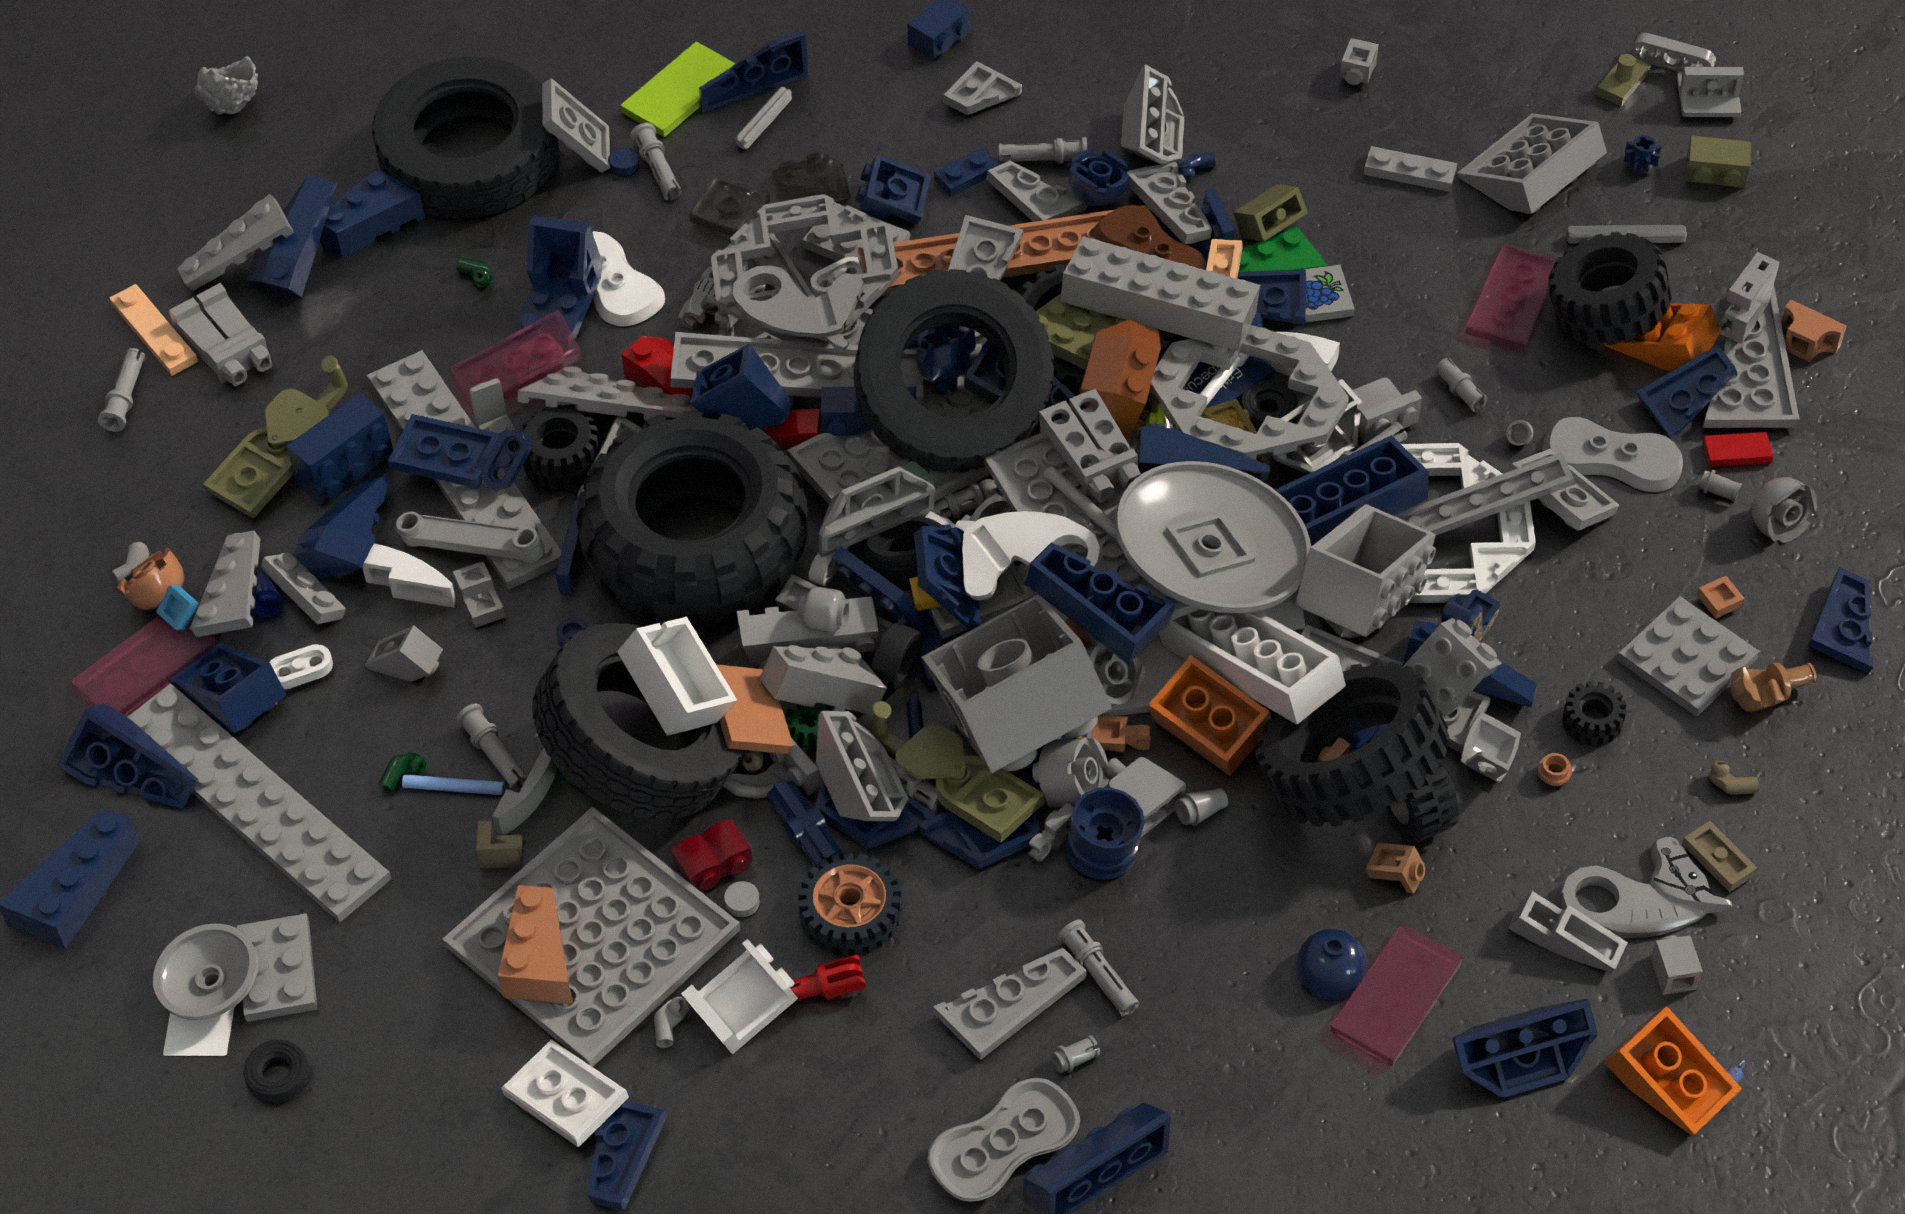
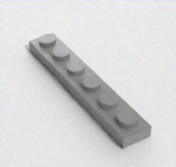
M1563 452L1411 507L1394 516L1438 535L1575 485Z

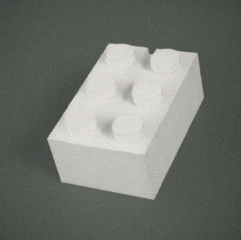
M687 617L667 621L662 625L658 623L636 628L617 651L667 736L717 723L737 701Z

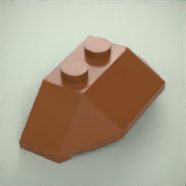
M1131 319L1095 333L1079 389L1080 394L1093 389L1097 390L1127 443L1146 405L1161 349L1158 329ZM1091 402L1084 403L1086 408L1091 407Z

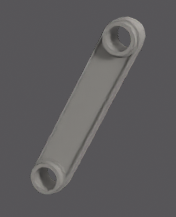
M413 511L403 513L396 522L397 532L401 540L410 547L424 546L519 559L526 563H533L544 554L543 541L539 533L531 527L517 528L419 515Z

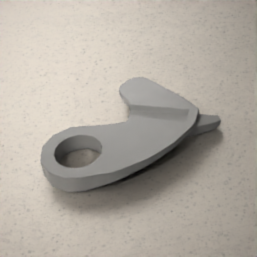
M772 265L756 266L743 272L734 282L732 295L736 308L750 322L783 334L801 337H821L836 349L843 351L848 347V343L841 332L851 323L864 284L860 276L845 273L835 279L824 294L815 298L814 295L806 297L795 285L786 270ZM771 284L781 288L777 295L768 300L756 301L747 297L753 288L760 285Z

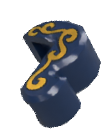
M1476 589L1471 591L1461 605V594L1458 593L1451 596L1445 604L1441 613V621L1443 623L1451 618L1463 621L1472 630L1471 635L1480 642L1494 623L1500 610V602Z

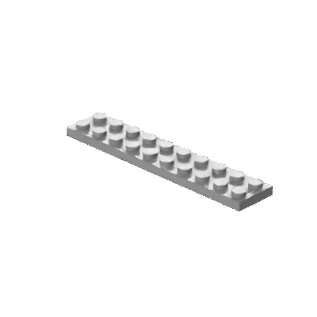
M423 350L367 375L370 386L401 432H403L411 414L476 428ZM502 468L497 472L499 479H502L505 475ZM434 479L461 520L517 528L531 527L539 533L544 544V554L533 563H526L519 559L485 555L508 590L558 567L562 551L514 482L510 487L500 490L488 487L484 481H482L478 489Z
M171 683L127 716L199 779L192 794L339 923L392 879L390 872Z

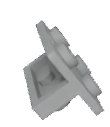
M1684 67L1683 72L1677 73L1676 78L1682 116H1741L1742 110L1739 95L1744 79L1743 67Z

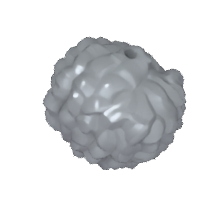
M245 56L241 61L233 62L226 68L207 69L202 67L197 77L195 96L217 114L222 115L226 113L231 115L238 113L256 94L258 74L255 73V64L252 63L249 56Z

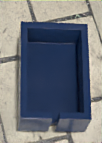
M361 393L286 446L290 462L294 466L292 469L297 486L320 506L330 499L337 497L341 491L363 478L367 472L378 464L385 462L393 452L385 413Z

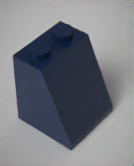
M749 343L697 371L691 404L698 411L703 410L706 418L718 420L724 413L740 418L749 430L757 427L764 430L771 425L778 426L788 418L791 399Z

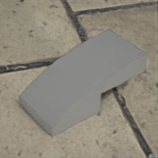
M484 561L453 571L457 586L475 628L506 618L504 607L495 591L492 578Z

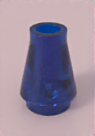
M257 571L254 573L257 577L256 587L252 588V596L255 599L254 609L252 610L261 617L274 616L281 608L282 596L265 571Z

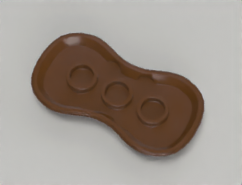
M1127 205L1117 208L1104 216L1094 227V238L1101 242L1126 247L1134 251L1206 270L1207 261L1198 250L1168 236L1154 215L1143 207Z

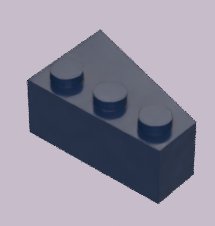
M378 168L374 169L329 208L320 237L321 245L343 258L376 242L375 237L390 231L393 234L400 230V225L415 219L418 222L424 219L425 215L420 193Z

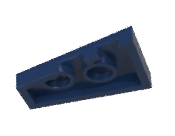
M1717 345L1637 391V395L1665 435L1673 441L1736 374V369L1720 346Z
M1839 567L1807 645L1867 674L1873 669V657L1870 656L1872 632L1869 630V616L1871 615L1869 580Z
M625 1101L595 1130V1153L591 1160L588 1197L591 1203L622 1211L625 1210L667 1117L664 1110Z

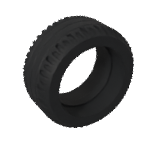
M918 516L867 538L864 542L866 564L900 590H911L909 578L918 577L914 533L922 526L939 527L941 524L933 519Z

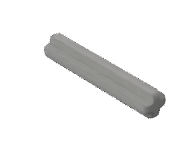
M780 87L735 136V145L743 150L748 149L792 100V92L785 87Z

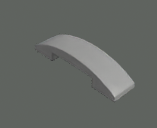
M537 733L535 738L539 756L519 793L506 789L492 815L496 835H506L522 824L542 802L555 778L558 767L546 753Z

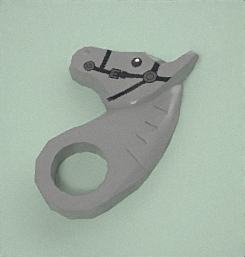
M1663 837L1655 841L1651 846V859L1655 870L1651 876L1650 883L1645 884L1634 881L1616 871L1598 865L1582 867L1567 877L1560 898L1562 909L1570 905L1618 937L1626 939L1653 937L1680 930L1701 920L1707 913L1732 910V902L1728 899L1712 895L1706 876L1693 863L1681 843L1672 837ZM1600 886L1613 894L1617 905L1607 912H1592L1579 904L1576 899V892L1583 887Z

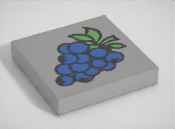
M1341 265L1306 269V322L1354 316V305Z

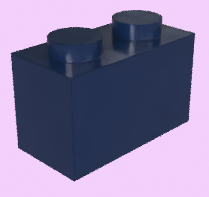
M936 0L907 24L908 45L931 59H936L971 30V9L957 0Z

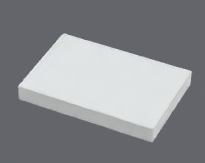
M552 1039L501 1088L504 1096L577 1147L629 1098L624 1088Z

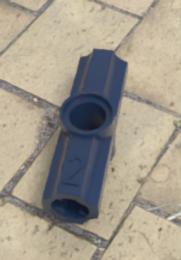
M782 780L774 784L773 788L767 793V798L782 819L784 829L792 844L796 848L801 847L817 869L818 862L823 859L831 863L832 855L839 854L840 860H844V853L828 832L826 821L820 810L815 805H809L792 780Z

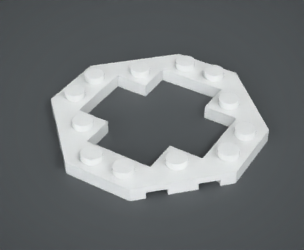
M1459 443L1401 444L1429 471V476H1460L1462 489L1502 474L1484 460L1478 462L1468 455L1469 450ZM1530 501L1497 513L1501 542L1471 543V569H1426L1424 575L1428 576L1427 583L1420 594L1416 593L1412 597L1410 603H1447L1451 596L1458 593L1461 594V602H1464L1471 591L1476 589L1486 594L1535 548L1536 541Z

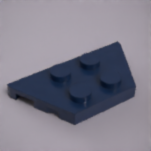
M950 524L940 525L939 527L922 526L914 533L919 587L971 631L981 625L979 601L968 596L964 587L962 552L964 532L958 528H951Z
M1032 772L1020 777L1021 780L1037 789V782L1034 780ZM950 810L918 823V829L922 836L980 869L1030 846L1029 842L1031 839L1039 834L1038 810L1001 843Z
M824 780L822 781L823 787L818 794L815 805L827 822L866 849L919 830L918 823L936 816V813L907 795L908 801L896 821H864L841 817Z

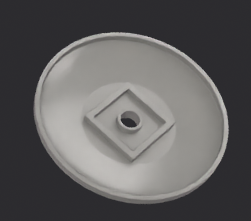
M1200 461L1164 464L1144 472L1129 484L1120 499L1116 512L1115 526L1117 538L1130 564L1151 585L1180 602L1214 612L1249 613L1265 610L1285 601L1300 587L1311 548L1307 529L1299 514L1281 494L1266 483L1245 472L1220 464ZM1203 544H1205V545H1207V546H1209V547L1216 548V549H1209V548L1205 547Z

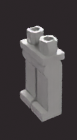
M221 283L196 295L198 303L192 297L169 310L176 332L217 374L222 384L229 381L232 385L238 386L246 381L248 377L246 371L255 367L258 371L264 372L272 367L273 364L265 337L261 333H257L255 328L247 322L230 300L226 289Z
M1096 389L1070 398L1069 405L1065 400L1039 411L1040 432L1046 440H1051L1069 465L1076 480L1082 485L1081 490L1086 497L1092 494L1098 502H1104L1111 499L1114 495L1113 485L1122 483L1124 488L1127 489L1129 484L1141 475L1138 469L1137 453L1134 449H1130L1129 444ZM1091 402V407L1084 410L1080 409L1083 403ZM1062 413V419L1054 422L1051 420L1055 414Z

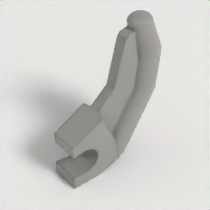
M774 763L768 767L767 771L759 775L731 774L723 787L736 796L762 799L767 798V793L773 788L774 784L782 780H791L784 768V763L780 765Z

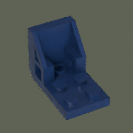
M537 215L532 216L529 223L527 273L532 288L512 331L514 341L530 343L536 340H551L558 343L563 349L571 350L601 280L602 259L590 224Z

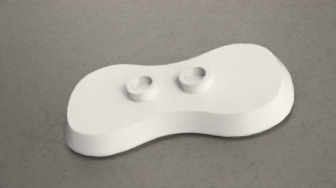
M592 232L602 259L601 280L593 296L599 316L612 325L626 327L641 323L655 315L665 303V293L662 287L656 281L634 270L629 265L619 242L605 233Z

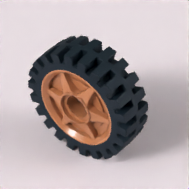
M853 852L845 853L844 860H840L839 854L832 855L831 863H828L826 859L819 861L818 869L813 866L808 871V877L804 876L798 894L800 920L809 939L814 938L815 945L820 948L825 944L827 952L834 954L836 948H838L840 955L848 956L849 950L854 949L855 955H863L864 947L867 948L868 952L876 950L877 942L881 946L887 943L888 935L892 937L896 932V925L899 926L902 914V897L897 878L894 873L891 874L890 868L886 864L880 865L879 859L873 857L869 862L867 854L859 853L858 859H854ZM849 902L856 903V904H854V905H845L846 903H849Z

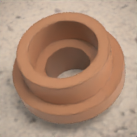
M1551 753L1541 759L1537 772L1540 779L1546 784L1560 786L1570 780L1572 767L1564 755Z

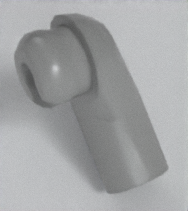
M134 542L129 545L126 563L112 570V574L118 584L123 578L126 581L133 578L131 570L149 557L148 547L144 543Z
M675 997L655 1013L656 1046L668 1048L674 1044L673 1028L685 1018L689 1010V1003L685 998Z

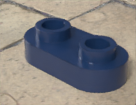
M507 430L499 436L482 468V479L488 487L502 490L510 487L515 481L531 450V441L524 432ZM516 440L520 444V448L517 452H515L512 448V445ZM500 468L505 472L502 479H499L497 475Z

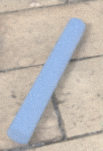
M403 775L402 787L410 789L504 795L505 782L418 775Z

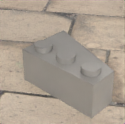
M796 645L788 647L773 646L759 679L774 699L813 708L816 702L834 706L833 711H845V709L862 713V719L871 721L873 719L872 707L876 702L882 700L887 689L862 659L861 654L855 649L848 647L828 649L822 646L816 648H805Z

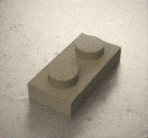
M1708 821L1684 837L1682 845L1729 892L1755 876L1758 868L1711 821Z

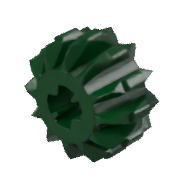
M797 704L796 710L787 708L785 713V720L791 738L807 756L810 752L816 753L818 716L821 711H828L825 704L818 707L814 706V708Z

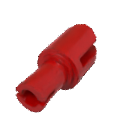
M856 954L817 965L814 974L793 979L795 984L790 989L797 996L798 999L796 1001L820 994L826 999H831L866 989L867 986L863 978L862 967L860 966V957Z

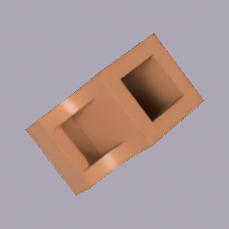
M1790 300L1786 305L1781 320L1782 329L1787 333L1785 337L1786 351L1808 362H1811L1814 356L1820 352L1836 353L1841 346L1847 325L1793 300Z

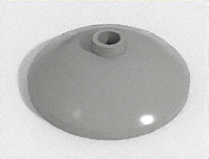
M205 924L189 929L171 941L159 956L153 973L155 994L168 1012L182 1019L205 1020L222 1015L239 1004L252 988L258 972L256 949L242 931L230 925Z

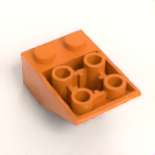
M1670 303L1668 311L1665 315H1662V320L1656 326L1652 325L1650 331L1646 334H1638L1634 336V340L1628 342L1625 340L1618 341L1615 345L1604 343V346L1665 371L1672 372L1710 350L1719 337L1720 332H1718L1719 326L1711 304Z

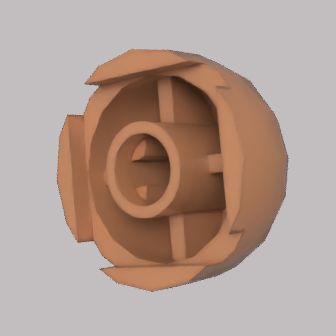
M165 548L164 555L159 550L131 570L133 578L129 582L123 578L119 582L117 589L133 606L142 610H154L159 607L169 585L183 586L185 578L183 568L171 550Z

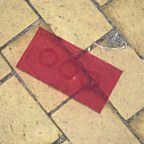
M1503 243L1467 324L1465 334L1524 351L1548 297V277L1557 259Z
M558 309L450 368L473 411L469 389L498 378L505 400L517 394L519 389L544 379L548 374H554L585 356Z
M159 615L70 682L72 687L92 706L106 703L125 716L166 686L171 677L212 649L217 643L211 635L196 637L190 629L193 620L189 621L185 630H175Z
M1402 923L1332 1023L1330 1032L1393 1066L1461 966L1463 956Z

